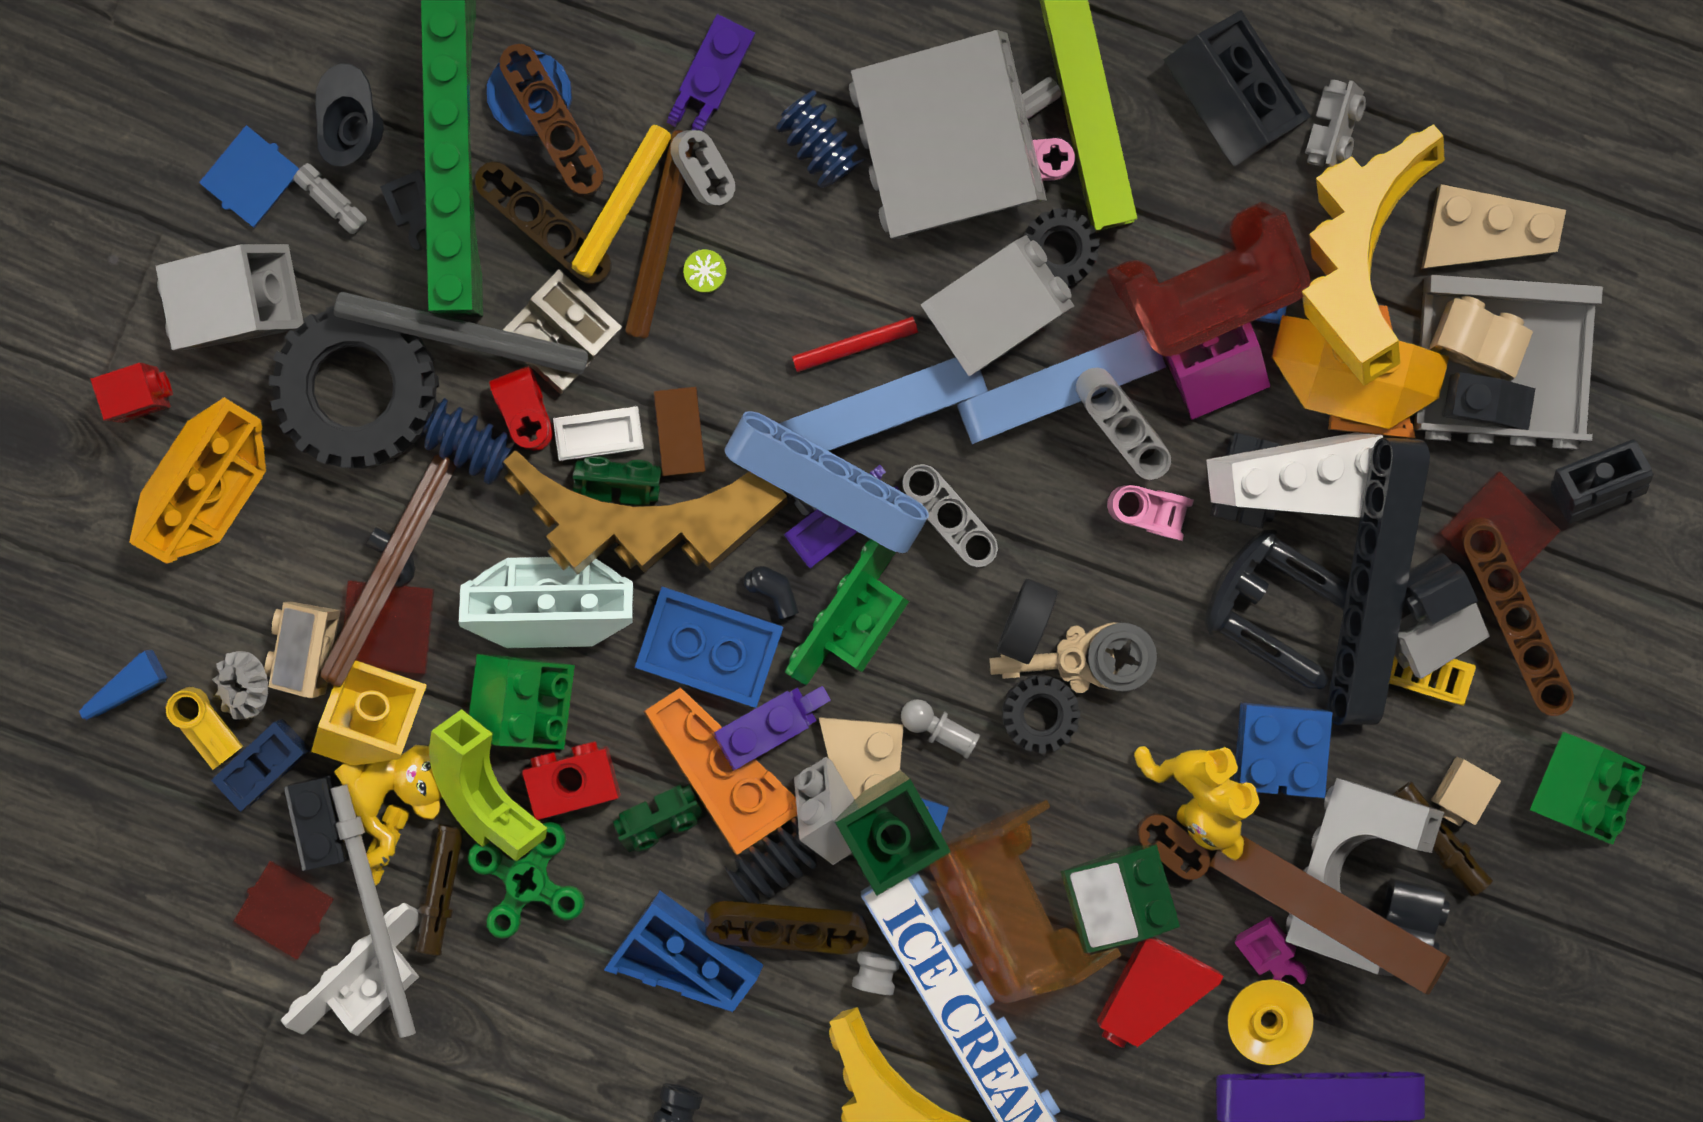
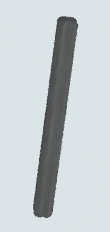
M339 292L334 305V315L339 318L574 374H582L587 364L588 352L584 349L346 292Z

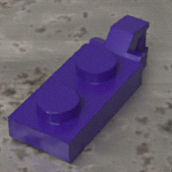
M823 686L805 696H802L799 689L796 688L790 692L782 693L712 734L731 768L736 770L808 729L810 724L816 722L812 711L828 703L831 699Z

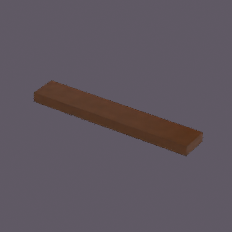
M1241 835L1244 839L1243 853L1236 861L1228 858L1221 850L1216 852L1209 866L1427 995H1430L1451 958Z

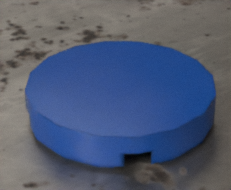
M533 50L569 110L572 102V87L565 69L551 56ZM515 54L511 57L513 65L508 68L509 72L517 70L526 83L525 85L518 86L520 92H523L531 83L543 80L541 74H538L534 80L526 67L527 63L531 61L529 56L522 59L519 54ZM499 62L487 83V103L494 118L508 131L522 136H539L505 79ZM538 90L531 95L529 105L534 112L543 114L552 108L554 99L550 92Z

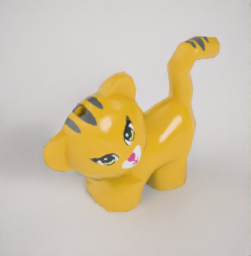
M414 745L401 754L400 759L354 766L344 763L334 771L341 784H347L356 817L361 816L364 830L379 841L377 849L366 853L370 869L383 866L395 854L396 835L376 817L386 794L390 790H394L404 803L411 805L415 813L424 819L434 820L440 812V799L442 795L431 769L429 746Z
M1138 747L1134 757L1137 766L1147 778L1158 783H1164L1174 775L1175 779L1194 796L1187 804L1181 805L1177 811V820L1181 825L1187 827L1189 835L1203 848L1221 850L1224 855L1236 861L1241 857L1244 846V839L1241 836V820L1251 815L1260 802L1256 788L1252 783H1238L1229 779L1238 769L1236 759L1231 750L1226 747L1211 751L1189 750L1181 753L1176 758L1165 760L1159 766L1155 764L1147 747Z

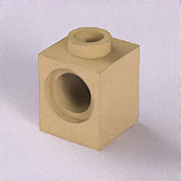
M1456 757L1431 801L1441 806L1440 811L1444 812L1443 817L1452 823L1461 826L1465 820L1476 825L1501 780L1470 762Z

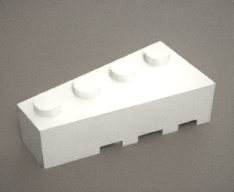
M1355 432L1207 459L1211 502L1237 507L1360 517L1372 450L1376 441L1383 438V435Z

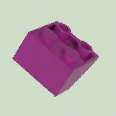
M1243 305L1158 341L1191 420L1270 387L1260 345Z

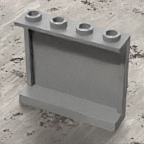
M994 30L851 70L853 82L849 84L850 96L855 107H860L863 124L859 125L860 138L863 146L866 149H870L873 165L869 166L870 180L874 189L880 191L883 207L879 208V218L884 231L889 232L890 238L903 239L907 238L910 234L1024 204L1032 205L1047 201L1010 42L1006 32Z
M1430 275L1424 278L1419 346L1429 350L1448 302L1454 298L1461 299V296L1476 298L1484 302L1486 305L1485 309L1492 314L1499 316L1500 313H1509L1518 316L1524 320L1523 326L1533 331L1516 378L1511 380V382L1533 387L1536 390L1529 430L1443 417L1450 375L1462 372L1484 376L1467 366L1448 360L1439 399L1415 413L1414 431H1425V439L1451 441V433L1468 434L1467 442L1493 444L1494 436L1510 437V445L1535 447L1536 439L1553 440L1552 448L1579 449V442L1592 441L1593 434H1587L1593 333L1595 305L1602 304L1603 287Z

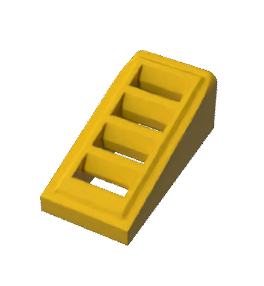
M1394 655L1390 684L1464 706L1476 665L1457 659L1449 661L1441 666L1435 688L1428 686L1432 673L1422 679L1419 678L1418 683L1412 682L1413 671L1410 666L1403 670L1401 678L1394 676L1398 663ZM1453 667L1459 669L1451 694L1445 692Z

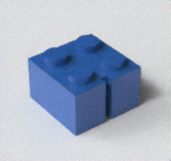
M1240 703L1236 749L1238 769L1234 774V781L1238 783H1252L1259 793L1278 794L1280 786V791L1286 795L1325 798L1333 712L1323 709Z

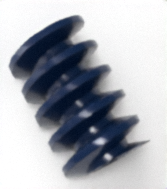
M812 90L782 112L780 115L782 119L776 129L780 133L793 130L786 143L791 147L803 144L797 153V158L805 160L813 157L807 171L809 174L823 171L817 184L820 188H824L844 178L865 159L852 161L851 158L858 147L856 145L846 148L841 146L848 135L847 132L831 133L838 120L836 117L824 121L820 118L827 105L824 103L812 107L810 103L817 94L816 90Z
M444 398L436 406L422 431L420 438L426 435L424 448L431 451L441 443L439 457L446 459L456 452L455 466L461 468L471 460L469 474L476 476L486 469L484 482L489 485L492 484L505 468L503 461L513 453L517 443L507 448L508 434L505 432L493 440L491 438L493 425L491 424L485 426L481 431L476 430L478 417L475 415L465 423L462 422L463 408L460 406L451 414L446 413L448 400Z

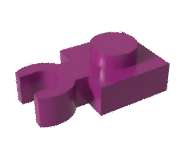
M1272 916L1237 935L1235 940L1236 946L1259 975L1270 970L1274 975L1273 980H1280L1290 984L1285 975H1292L1301 985L1306 982L1308 976L1306 967L1301 962L1290 959L1294 957L1295 945L1286 942L1287 935Z

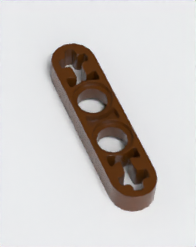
M524 44L509 46L500 57V68L569 188L580 196L595 194L604 183V172L599 161L536 53ZM515 54H519L522 59L528 56L531 58L526 67L533 80L538 74H541L543 77L542 81L531 83L523 92H520L518 86L526 84L521 74L517 70L510 73L508 69L513 65L511 57ZM538 90L550 92L554 99L552 108L543 114L534 112L529 105L531 95ZM559 127H568L575 134L573 146L565 151L557 150L551 144V135ZM581 148H584L587 152L586 155L578 156L583 166L587 170L593 167L596 170V173L591 176L593 184L589 187H586L582 182L577 184L573 182L578 173L571 161L566 167L561 163L563 159L574 157Z

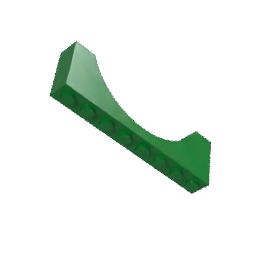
M421 0L428 311L446 317L483 316L482 270L475 226L470 140V75L472 41L476 21V0Z

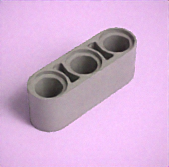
M1098 367L1084 371L1076 382V392L1092 418L1140 477L1152 480L1163 476L1171 465V455L1155 430L1109 372ZM1108 388L1102 397L1098 399L1091 398L1096 390ZM1131 418V422L1125 428L1115 429L1121 420ZM1148 449H1155L1154 453L1150 457L1146 459H1140V456L1144 451Z
M920 464L908 469L902 480L903 492L920 502L929 513L927 521L957 555L968 565L982 567L991 563L998 551L995 537L950 485L931 466ZM916 472H926L933 479V489L926 496L915 495L909 487L910 477ZM946 503L955 504L961 511V521L954 528H946L938 521V510ZM975 535L986 538L990 547L987 556L981 560H973L966 552L967 541Z

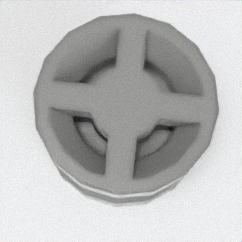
M859 952L857 961L860 964L859 974L853 977L852 987L876 994L893 995L895 985L892 982L893 973L899 969L900 960L872 952Z

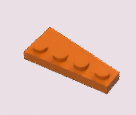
M681 688L677 689L643 711L735 855L741 853L797 816L796 797L756 759L736 770L731 768L712 734L722 727Z

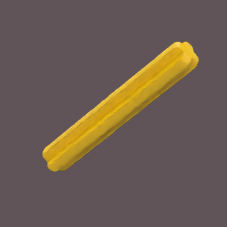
M657 125L650 127L575 256L572 268L577 273L585 277L593 275L669 144L671 134L667 130Z

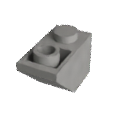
M825 757L794 777L799 840L834 865L852 853L834 820L855 799L833 762Z

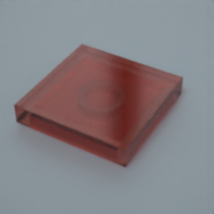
M1498 471L1438 533L1471 564L1463 546L1462 531L1465 525L1472 519H1489L1499 528L1520 574L1561 530L1506 476ZM1479 530L1472 535L1470 544L1476 549H1487L1493 543L1494 535L1488 530ZM1495 569L1489 575L1488 581L1494 587L1501 588L1510 582L1512 574L1506 569Z
M348 581L344 625L367 582ZM394 586L356 661L382 670L427 673L434 588Z

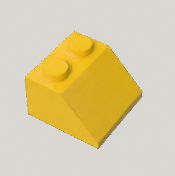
M355 660L343 685L340 687L333 686L318 725L311 752L352 766L400 759L427 685Z

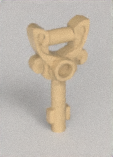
M1118 622L1093 628L1088 633H1085L1084 629L1077 625L1071 626L1066 631L1067 640L1063 639L1059 642L1056 653L1034 654L1029 664L1002 654L1001 657L989 658L991 675L1002 674V678L1005 679L1020 677V672L1058 669L1060 677L1065 681H1070L1071 689L1076 693H1084L1088 690L1090 683L1098 687L1107 688L1094 677L1085 657L1090 643L1100 630ZM1106 648L1105 652L1114 658V649Z

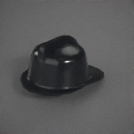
M340 63L329 68L321 77L316 89L315 104L318 150L323 159L331 165L345 167L355 163L358 159L366 160L371 158L372 152L377 149L382 140L384 126L379 112L373 107L370 83L363 71L352 64Z

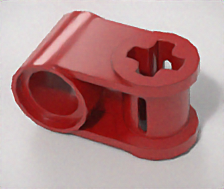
M530 365L490 380L489 384L501 414L504 416L514 442L531 451H538L547 447L553 437V426L543 403L539 384ZM530 420L536 425H541V429L536 431L537 439L534 441L522 435V432L528 429L526 422Z

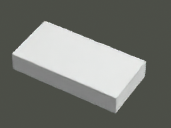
M638 406L553 418L559 461L644 449Z

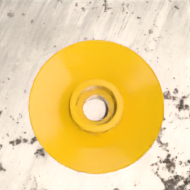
M1261 980L1245 987L1233 1000L1228 1013V1031L1235 1047L1246 1058L1260 1064L1276 1065L1295 1058L1307 1046L1313 1031V1014L1304 995L1294 986L1280 980ZM1267 1012H1272L1276 1015V1021L1272 1026L1261 1024V1017Z

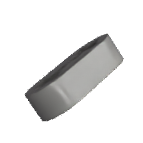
M687 130L678 133L671 143V156L693 195L699 202L705 205H722L727 203L735 192V181L712 139L706 133L697 130ZM687 141L698 142L699 148L696 149L695 154L699 161L695 157H686L685 152L689 149ZM707 175L711 179H720L721 183L716 187L718 195L707 192L706 189L711 185Z

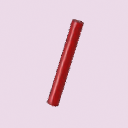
M910 317L794 355L792 359L796 371L800 372L916 334L918 329L914 317Z

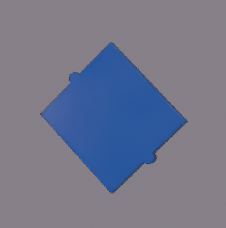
M246 125L199 183L223 202L222 207L225 210L232 209L255 228L294 181L293 177L299 168L279 152L277 144H269Z

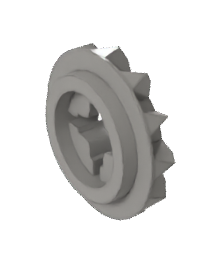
M237 651L227 653L225 660L216 663L219 675L212 679L218 685V691L214 697L222 700L221 711L231 713L233 719L253 718L262 711L267 700L268 680L261 662L249 652ZM235 679H237V683L247 688V690L240 692V689L235 687Z

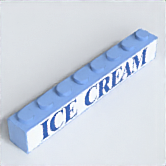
M919 873L913 874L878 896L875 895L871 886L862 890V899L995 1121L1058 1122L1054 1115L1061 1111L1048 1089L1040 1093L1032 1080L1039 1074L1028 1055L1024 1053L1018 1056L1010 1042L1017 1039L1007 1020L1004 1016L997 1020L989 1008V1005L995 1001L983 980L975 984L967 969L973 966L964 948L961 944L953 947L945 932L949 931L951 927L939 907L931 911L923 896L929 893V890Z

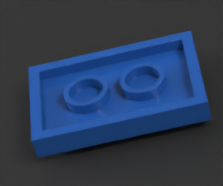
M662 586L635 668L757 708L783 626Z

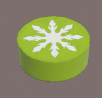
M707 249L692 253L687 258L683 269L688 285L700 293H711L719 289L724 283L727 273L726 265L721 256Z

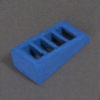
M145 650L138 654L83 705V708L79 710L82 719L96 718L166 682L167 676L154 651Z

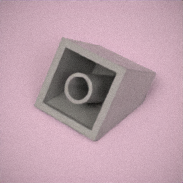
M1027 235L1015 240L921 304L968 376L994 362L1074 307L1070 300L1071 292L1067 284L1060 277H1055L1046 265L1047 256L1044 250L1036 241H1030Z
M240 244L156 265L158 276L157 288L162 297L166 318L165 328L172 350L200 349L289 332L290 330L294 331L304 323L289 244Z

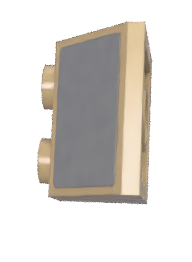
M283 602L282 610L276 609L271 630L272 634L277 635L275 652H268L264 667L267 677H270L268 687L308 698H315L326 694L328 683L319 677V672L335 644L340 610L296 602Z

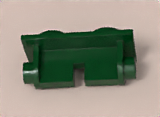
M601 456L577 459L573 473V492L598 501L612 502L613 488H621L620 503L650 506V502H659V481L662 466H652L650 462L645 460H631L627 463L610 462L609 459Z
M679 784L655 796L654 799L659 811L652 814L646 801L619 813L620 818L614 820L613 823L620 836L618 837L619 841L629 853L634 850L637 852L648 850L659 842V838L672 832L682 833L688 831L697 824V820L706 816L695 801L697 798L690 784L685 787Z

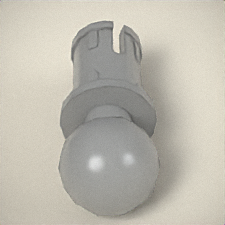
M915 699L904 705L901 711V721L904 727L915 733L928 731L931 733L928 739L929 742L932 743L936 740L963 755L964 758L967 759L980 737L979 734H975L948 719V713L943 712L940 719L934 716L931 705L926 701Z

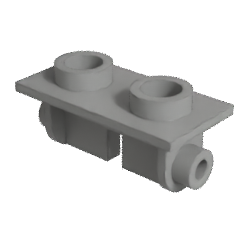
M1331 80L1329 87H1324L1316 116L1331 121L1329 127L1313 125L1305 151L1309 155L1307 163L1323 167L1326 160L1327 165L1334 167L1335 164H1340L1351 157L1354 147V139L1351 135L1355 121L1361 120L1366 105V99L1363 96L1364 91L1354 81L1349 80L1347 87V84L1342 81Z

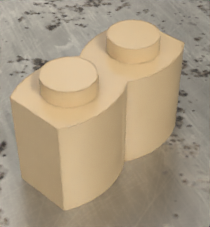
M1461 296V299L1454 298L1448 302L1429 350L1449 356L1450 361L1467 366L1484 376L1507 381L1515 379L1533 334L1532 330L1523 326L1524 320L1509 313H1500L1499 316L1494 315L1485 309L1486 305L1484 302L1470 296Z

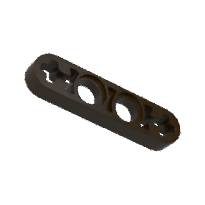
M489 162L478 169L475 175V186L480 195L578 279L586 284L596 285L609 277L612 262L606 252L599 263L603 268L599 275L593 273L591 277H585L572 268V263L567 262L565 257L572 254L579 245L580 240L583 239L585 241L588 235L507 166L500 162ZM500 171L503 172L505 175L501 181L512 192L516 184L522 187L521 190L511 196L506 208L500 204V202L507 199L500 191L495 188L490 192L485 190L488 182L484 178L489 172L493 175H497ZM523 198H533L539 205V214L534 220L529 222L518 219L515 213L517 203ZM563 225L571 231L572 240L564 249H555L548 242V233L554 226Z
M720 901L712 904L704 913L708 938L714 943L723 945L854 954L865 948L869 942V934L864 917L852 911ZM763 921H773L777 924L769 931L755 929ZM806 924H813L818 927L815 932L807 935L797 932L801 926Z

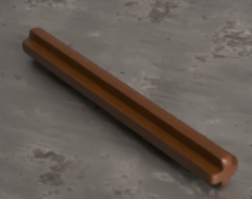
M674 130L672 133L625 329L626 334L636 338L646 339L649 335L685 184V179L671 156L673 138L678 133L683 132L682 130ZM687 141L689 149L685 154L686 157H691L694 142Z

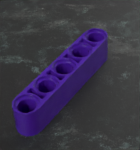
M1331 1072L1216 1076L1217 1120L1222 1122L1421 1120L1425 1118V1074L1417 1072Z

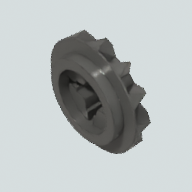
M1115 623L1101 629L1092 640L1089 648L1088 662L1094 677L1102 685L1116 691H1129L1140 687L1151 677L1156 667L1157 652L1153 640L1142 628L1130 623ZM1130 639L1128 654L1134 657V660L1138 661L1139 665L1123 664L1115 675L1113 672L1116 668L1114 667L1116 660L1105 650L1106 648L1120 650Z

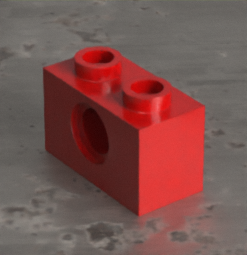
M137 363L90 379L103 419L106 421L124 423L171 407L168 397L173 395L169 378L165 371L159 373L157 366Z
M596 741L572 747V756L556 759L555 752L531 758L532 766L522 770L534 818L539 820L618 799L621 793L608 746L598 748ZM572 767L580 772L582 784L579 789L568 790L561 785L559 775L562 769Z

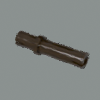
M1412 781L1403 785L1393 794L1394 796L1433 808ZM1442 820L1433 847L1434 851L1441 858L1439 863L1445 870L1450 869L1471 897L1477 896L1493 880L1469 853L1471 850L1470 846L1466 842L1461 843Z
M438 824L437 826L438 832L430 866L425 901L419 904L418 910L422 917L414 951L430 955H442L441 949L447 918H452L453 909L450 908V901L462 838L465 833V829L461 827Z

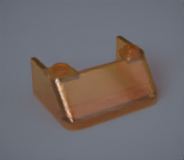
M1047 800L1004 814L946 842L951 853L929 865L989 992L1003 1003H1010L1076 985L1121 956L1118 948L1093 955L1084 953L1079 935L1075 931L1068 928L1054 931L1018 855L1028 851L1032 845L1031 829L1027 821L1051 808Z

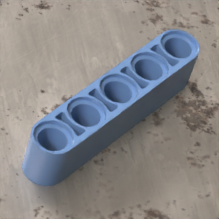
M1151 327L956 404L971 443H977L1080 402L1081 399L1076 392V382L1078 377L1090 368L1098 367L1105 369L1119 386L1165 368V362ZM1108 388L1096 390L1092 397L1107 391Z
M953 358L779 424L825 450L831 451L988 392L981 370L968 376L957 358Z
M753 411L745 412L725 447L727 457L737 465L895 552L906 553L909 551L929 517L927 509L917 500L760 413Z

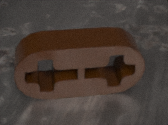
M1153 813L1145 816L1140 821L1137 829L1140 843L1142 845L1157 844L1161 861L1177 875L1184 879L1194 880L1202 877L1207 872L1210 865L1208 851L1197 844L1186 831L1163 814ZM1162 822L1167 825L1164 828V833L1173 840L1169 847L1160 840H1155L1152 844L1147 841L1150 833L1146 829L1151 823L1155 826H1159ZM1180 846L1188 853H1192L1195 849L1198 850L1199 853L1196 858L1200 862L1199 867L1194 869L1189 866L1185 871L1182 870L1180 867L1184 861L1174 853L1176 848Z

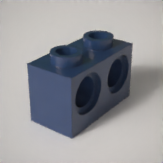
M284 719L273 722L211 781L241 812L250 808L312 749Z

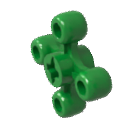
M554 822L543 823L547 827V832L555 835L556 845L548 846L542 841L531 849V852L526 857L517 861L505 856L502 850L491 841L483 847L476 843L470 849L468 863L471 869L481 875L492 874L498 876L506 886L504 900L501 904L493 907L486 919L487 928L494 937L505 939L515 935L521 925L522 909L531 901L545 902L551 907L553 914L562 920H573L582 913L585 906L582 892L577 887L571 885L560 886L555 884L547 874L549 860L562 851L567 841L566 833L559 824ZM485 850L491 853V864H483L479 860L480 851ZM531 867L535 868L532 881L537 884V887L530 885L520 893L521 887L519 885L521 884V879L516 874L523 875ZM564 896L571 897L575 902V907L569 910L563 908L560 902L561 898ZM507 915L511 920L510 927H501L497 922V916Z

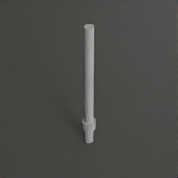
M347 784L337 786L330 790L339 818V822L335 823L340 840H345L399 1038L415 1034L416 1031L361 834L365 833L361 816L356 817Z

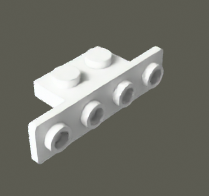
M402 903L400 906L389 910L384 915L404 991L419 976L396 946L420 924L422 914L417 909L406 903ZM371 934L359 939L352 946L351 953L338 965L325 971L320 978V982L307 995L299 997L291 1004L289 1012L281 1019L286 1028L300 1034H305L332 1008L349 1032L358 1036L390 1005Z

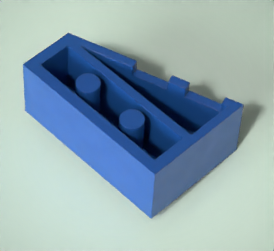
M659 891L613 954L604 971L613 974L619 972L643 980L642 983L654 987L659 985L681 992V996L733 1012L758 979L763 964L738 946L723 945L711 941L706 934L705 922Z

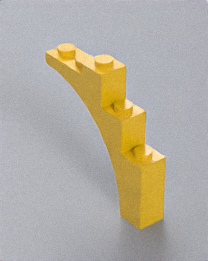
M1434 124L1422 132L1409 135L1402 144L1387 153L1376 155L1364 167H1361L1353 157H1350L1340 164H1335L1334 167H1328L1322 175L1316 178L1319 203L1333 220L1322 222L1309 234L1312 259L1327 276L1316 278L1302 291L1304 312L1364 386L1401 364L1399 340L1383 318L1371 288L1372 256L1381 229L1397 202L1421 177L1445 160L1444 138Z
M858 1007L842 1011L830 1021V1040L834 1049L839 1051L845 1066L843 1077L846 1087L854 1093V1096L842 1106V1122H971L940 1108L918 1093L889 1065L872 1040Z

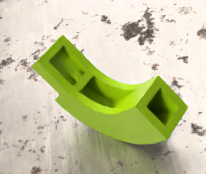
M461 709L431 731L429 757L435 782L454 817L476 842L483 847L491 841L513 860L517 861L546 838L547 827L514 802L502 789L490 763V747L493 734Z

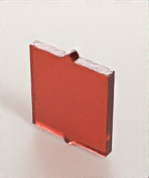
M270 861L256 885L248 888L247 893L249 896L234 922L295 959H299L313 934L320 932L321 927L319 924L334 898L275 862Z

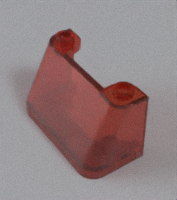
M1263 201L1243 209L1235 215L1230 226L1231 239L1236 250L1162 283L1158 282L1154 271L1149 265L1138 260L1127 261L1107 270L1114 290L1151 349L1164 356L1177 355L1304 297L1302 291L1310 286V275L1285 212Z

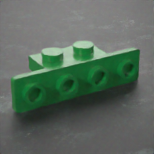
M872 539L864 545L860 560L852 572L842 578L837 587V594L832 602L818 614L813 623V630L805 642L793 651L789 660V666L785 671L787 675L807 685L830 651L855 669L863 672L910 602L878 581L895 555V551L886 548Z

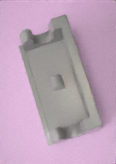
M1476 603L1433 626H1429L1424 619L1417 622L1411 613L1401 619L1395 656L1403 669L1410 666L1415 677L1422 679L1490 637Z

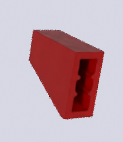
M1156 937L1139 941L1097 1019L1099 1027L1104 1029L1102 1036L1123 1048L1127 1042L1139 1047L1217 987L1224 976L1215 968Z

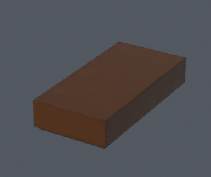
M697 387L654 391L663 476L706 472Z

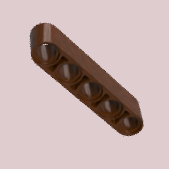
M1486 518L1472 519L1463 528L1461 538L1480 584L1537 707L1546 715H1562L1573 704V690L1505 541L1494 522ZM1479 530L1492 532L1494 540L1491 546L1483 550L1472 547L1470 541L1475 532ZM1502 568L1510 571L1512 574L1511 580L1506 586L1496 588L1488 583L1489 575L1495 569ZM1516 607H1522L1529 611L1527 621L1520 626H1512L1506 622L1507 613ZM1537 645L1546 649V657L1538 664H1529L1523 659L1524 653L1531 646ZM1558 684L1564 688L1562 697L1555 702H1546L1541 698L1543 689L1548 685Z

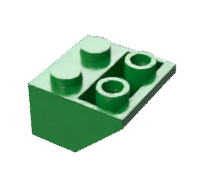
M477 654L469 715L493 734L491 741L493 745L564 749L575 665L509 656Z
M1562 732L1530 810L1613 845L1617 835L1624 828L1626 822L1625 815L1633 796L1637 794L1642 785V775L1646 767L1602 746Z

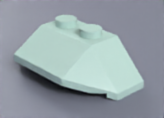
M551 557L506 558L481 573L473 581L465 582L460 588L459 626L506 648L594 646L633 623V582L626 577H621L612 568L597 559L577 575L570 566L563 571Z

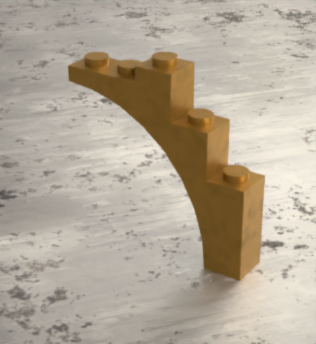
M516 450L503 461L509 472L504 476L509 485L519 496L527 492L533 498L537 505L532 510L548 528L554 523L557 525L546 536L552 545L547 551L548 554L563 571L570 566L577 575L614 542L619 544L614 549L615 552L630 569L637 564L645 572L682 539L686 543L681 548L696 566L704 562L712 570L787 504V495L780 488L750 471L732 484L698 499L668 506L632 507L600 502L570 491L540 473Z

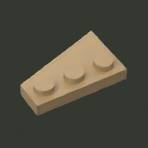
M1441 184L1437 189L1421 269L1556 253L1559 248L1566 210Z
M819 717L828 758L833 762L854 799H857L865 790L900 770L903 724Z

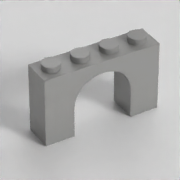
M1336 778L1335 784L1329 788L1324 801L1326 813L1322 826H1319L1313 835L1311 846L1314 851L1309 867H1306L1304 872L1341 893V869L1346 857L1356 846L1370 839L1382 838L1415 850L1432 853L1444 812L1351 781ZM1289 913L1286 922V930L1288 931L1286 942L1378 975L1393 976V974Z

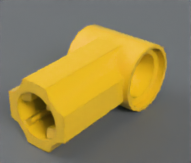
M186 687L173 694L168 700L166 714L169 721L181 729L212 770L243 747L210 705L207 695L201 689ZM181 697H190L197 702L199 712L196 718L188 719L179 713L178 702Z

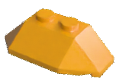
M1285 315L1281 317L1271 356L1304 409L1384 429L1392 428L1439 399L1449 356L1399 341L1401 364L1364 386L1310 320Z
M224 397L187 421L140 493L129 542L166 564L177 560L178 557L195 553L219 543L266 472L261 419Z

